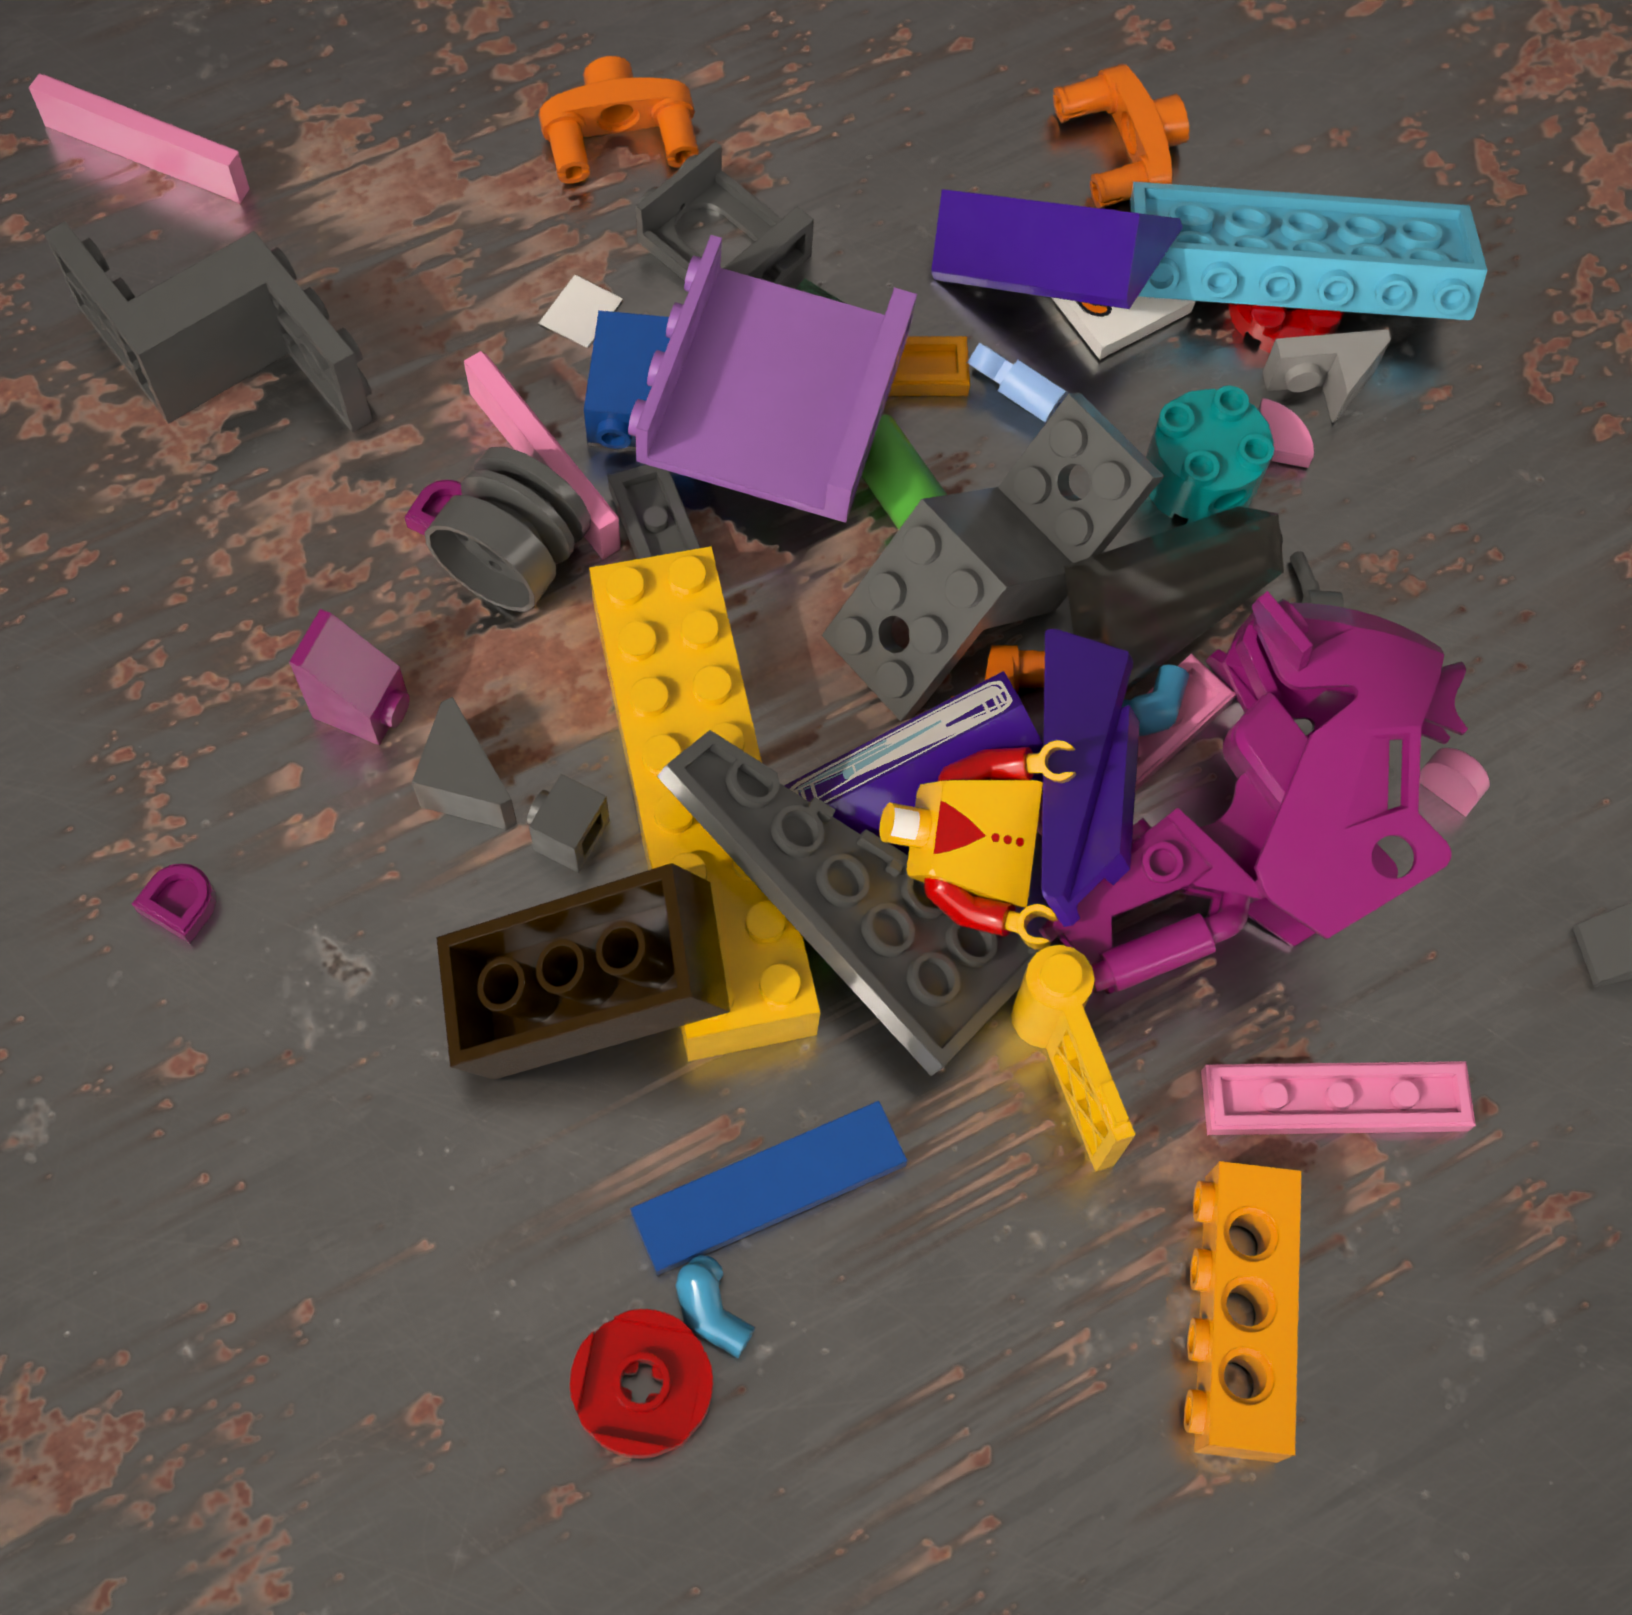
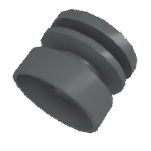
M490 447L476 462L474 470L461 482V495H454L424 532L425 541L435 560L468 590L502 608L511 611L527 612L536 605L555 578V563H562L569 558L574 551V545L589 530L590 514L582 498L568 482L547 465L514 449Z

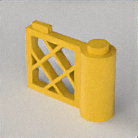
M1063 945L1048 946L1037 952L1028 963L1012 1008L1013 1028L1019 1037L1029 1045L1046 1048L1094 1170L1098 1172L1113 1167L1136 1134L1084 1010L1092 993L1095 980L1092 966L1086 957L1074 948Z

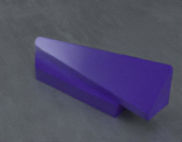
M1047 629L1045 631L1044 746L1049 742L1059 740L1065 741L1075 748L1073 751L1058 750L1052 753L1048 759V767L1055 774L1075 772L1076 775L1073 779L1064 783L1054 782L1043 775L1042 894L1063 927L1074 925L1080 919L1078 903L1103 879L1115 885L1130 870L1140 721L1130 705L1122 707L1133 667V659L1128 651L1062 630Z

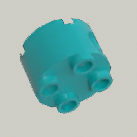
M1231 385L1223 386L1218 390L1189 391L1167 403L1161 409L1146 458L1164 475L1163 479L1149 495V498L1159 511L1170 518H1173L1174 513L1181 517L1188 518L1186 525L1205 528L1225 525L1242 516L1249 507L1272 460L1274 441L1269 423L1259 410L1249 403V397L1245 391Z

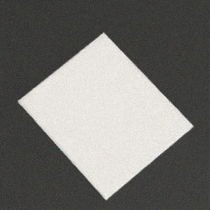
M574 275L540 320L539 324L588 348L595 337L598 310L614 312L623 298Z

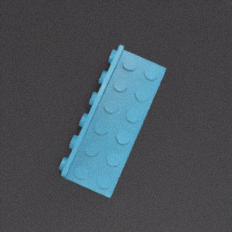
M1133 182L1130 199L1131 212L1180 218L1183 226L1138 297L1455 320H1471L1475 315L1487 274V266L1470 205Z

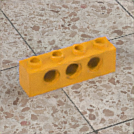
M1219 1161L1205 1176V1181L1198 1180L1193 1199V1217L1195 1222H1203L1202 1249L1195 1248L1192 1255L1190 1284L1192 1290L1200 1291L1199 1318H1192L1190 1321L1187 1353L1189 1360L1198 1361L1197 1389L1188 1390L1184 1410L1185 1430L1187 1433L1195 1434L1194 1453L1276 1463L1295 1456L1301 1171ZM1230 1226H1242L1251 1231L1258 1245V1251L1255 1256L1244 1255L1234 1248L1229 1237ZM1229 1294L1243 1295L1252 1303L1256 1313L1253 1326L1241 1325L1230 1316L1227 1309V1297ZM1227 1363L1239 1364L1250 1373L1254 1385L1250 1398L1238 1397L1227 1387L1224 1378Z

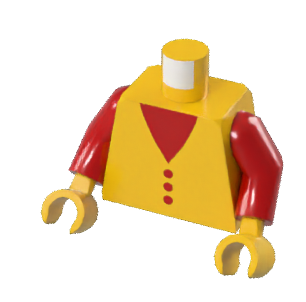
M1059 740L1049 742L1042 748L1040 753H1033L1029 747L980 750L945 766L939 774L937 782L920 784L917 790L915 807L896 803H888L885 806L879 828L881 840L886 843L909 846L906 869L908 876L923 882L926 896L957 925L1005 937L1011 931L1019 933L1027 946L1037 950H1042L1051 945L1050 940L1032 937L1026 932L1027 925L1033 918L1044 917L1050 921H1058L1055 913L1045 905L1033 904L1027 906L1043 782L1032 780L1034 773H1043L1044 776L1058 783L1068 782L1076 775L1075 772L1055 774L1048 767V759L1055 751L1075 750L1069 743ZM1016 908H1025L1021 913L1016 912Z

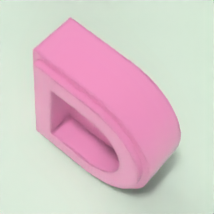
M1441 748L1437 750L1420 771L1419 783L1465 817L1490 786L1487 772L1483 766L1469 754L1454 748Z

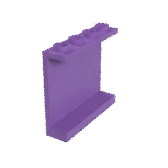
M710 235L702 258L693 256L689 263L684 283V290L688 294L684 304L675 302L671 309L666 328V338H670L665 352L656 350L652 358L647 378V385L651 386L646 401L637 399L630 416L628 434L636 437V462L846 523L911 329L917 294L894 288L886 313L883 315L721 268L722 238Z

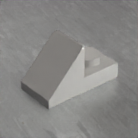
M1389 329L1276 339L1262 372L1267 391L1290 390L1292 392H1304L1314 387H1323L1332 423H1335L1375 373L1391 340Z

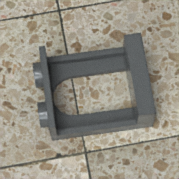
M716 141L699 155H692L687 158L677 173L659 187H652L646 191L635 206L637 242L684 281L692 257L701 256L680 239L675 228L681 216L694 209H711L722 214L755 241L728 263L724 269L778 284L812 255L814 219L798 206L783 219L722 171V146Z

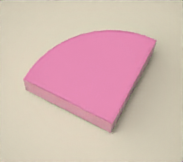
M1262 398L1258 410L1269 423L1274 441V454L1271 461L1309 468L1314 457V447L1306 425L1294 412L1284 405Z

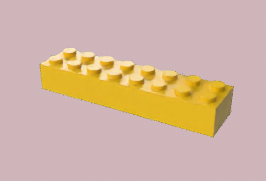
M712 546L589 567L593 604L648 870L673 863L711 883L730 1012L681 1026L688 1062L816 1036L820 1009L803 936L657 777L670 761L709 730L762 763Z

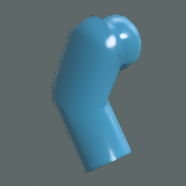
M1163 665L1158 671L1152 693L1135 696L1132 700H1123L1122 707L1130 705L1140 721L1139 736L1167 730L1176 722L1189 679V673L1185 669L1175 665Z
M707 1255L694 1257L688 1265L680 1269L676 1281V1291L684 1324L695 1334L739 1358L752 1337L755 1327L723 1309L719 1285L720 1279L724 1274L718 1261Z

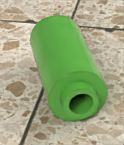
M887 414L882 415L861 477L899 530L921 499L947 495V493L893 417Z

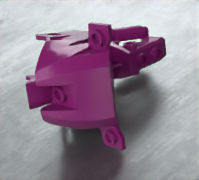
M1266 591L1253 603V612L1237 630L1227 653L1218 649L1205 661L1216 676L1236 693L1235 699L1240 703L1245 712L1228 731L1223 743L1224 758L1237 777L1234 797L1229 809L1220 819L1206 826H1197L1178 807L1154 827H1151L1142 818L1133 825L1130 870L1115 885L1110 884L1105 879L1096 885L1078 903L1080 919L1074 925L1063 927L1058 918V921L1046 919L1039 932L1050 942L1058 937L1065 946L1074 948L1083 954L1093 969L1095 980L1092 993L1105 990L1107 994H1111L1215 953V944L1238 934L1245 926L1247 917L1292 947L1315 933L1324 939H1328L1442 870L1450 862L1451 848L1447 841L1418 812L1421 735L1441 744H1446L1450 740V736L1444 729L1459 735H1463L1467 731V726L1460 719L1455 708V697L1466 674L1464 663L1461 661L1442 667L1444 653L1440 646L1400 624L1379 616L1332 605L1290 603L1285 599L1277 602L1269 591ZM1294 720H1309L1312 723V731L1305 735ZM1390 740H1402L1401 804L1388 810ZM1384 837H1400L1412 848L1414 854L1412 867L1400 878H1397L1398 868L1396 863L1377 844ZM1178 890L1182 894L1211 899L1208 914L1204 919L1200 913H1197L1112 948V917Z

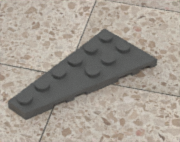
M711 730L670 761L657 775L660 781L930 1076L944 1068L1020 988L1028 963L1040 951L1027 946L1020 935L1012 931L1005 937L954 923L926 896L924 883L908 876L906 870L908 855L889 843L883 842L881 838L867 829L861 834L857 833L832 817L835 812L834 808L816 797L810 802L780 784L776 771Z

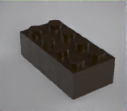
M673 863L436 937L450 1067L484 1077L498 1079L730 1012L711 883Z

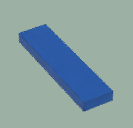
M877 1101L630 1208V1211L658 1276L690 1262L694 1257L711 1253L906 1167L907 1159L880 1101Z

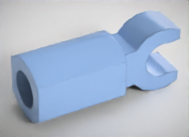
M980 342L967 361L968 364L999 383L998 391L1045 423L1069 394V392L1022 361L1017 360L1013 364Z

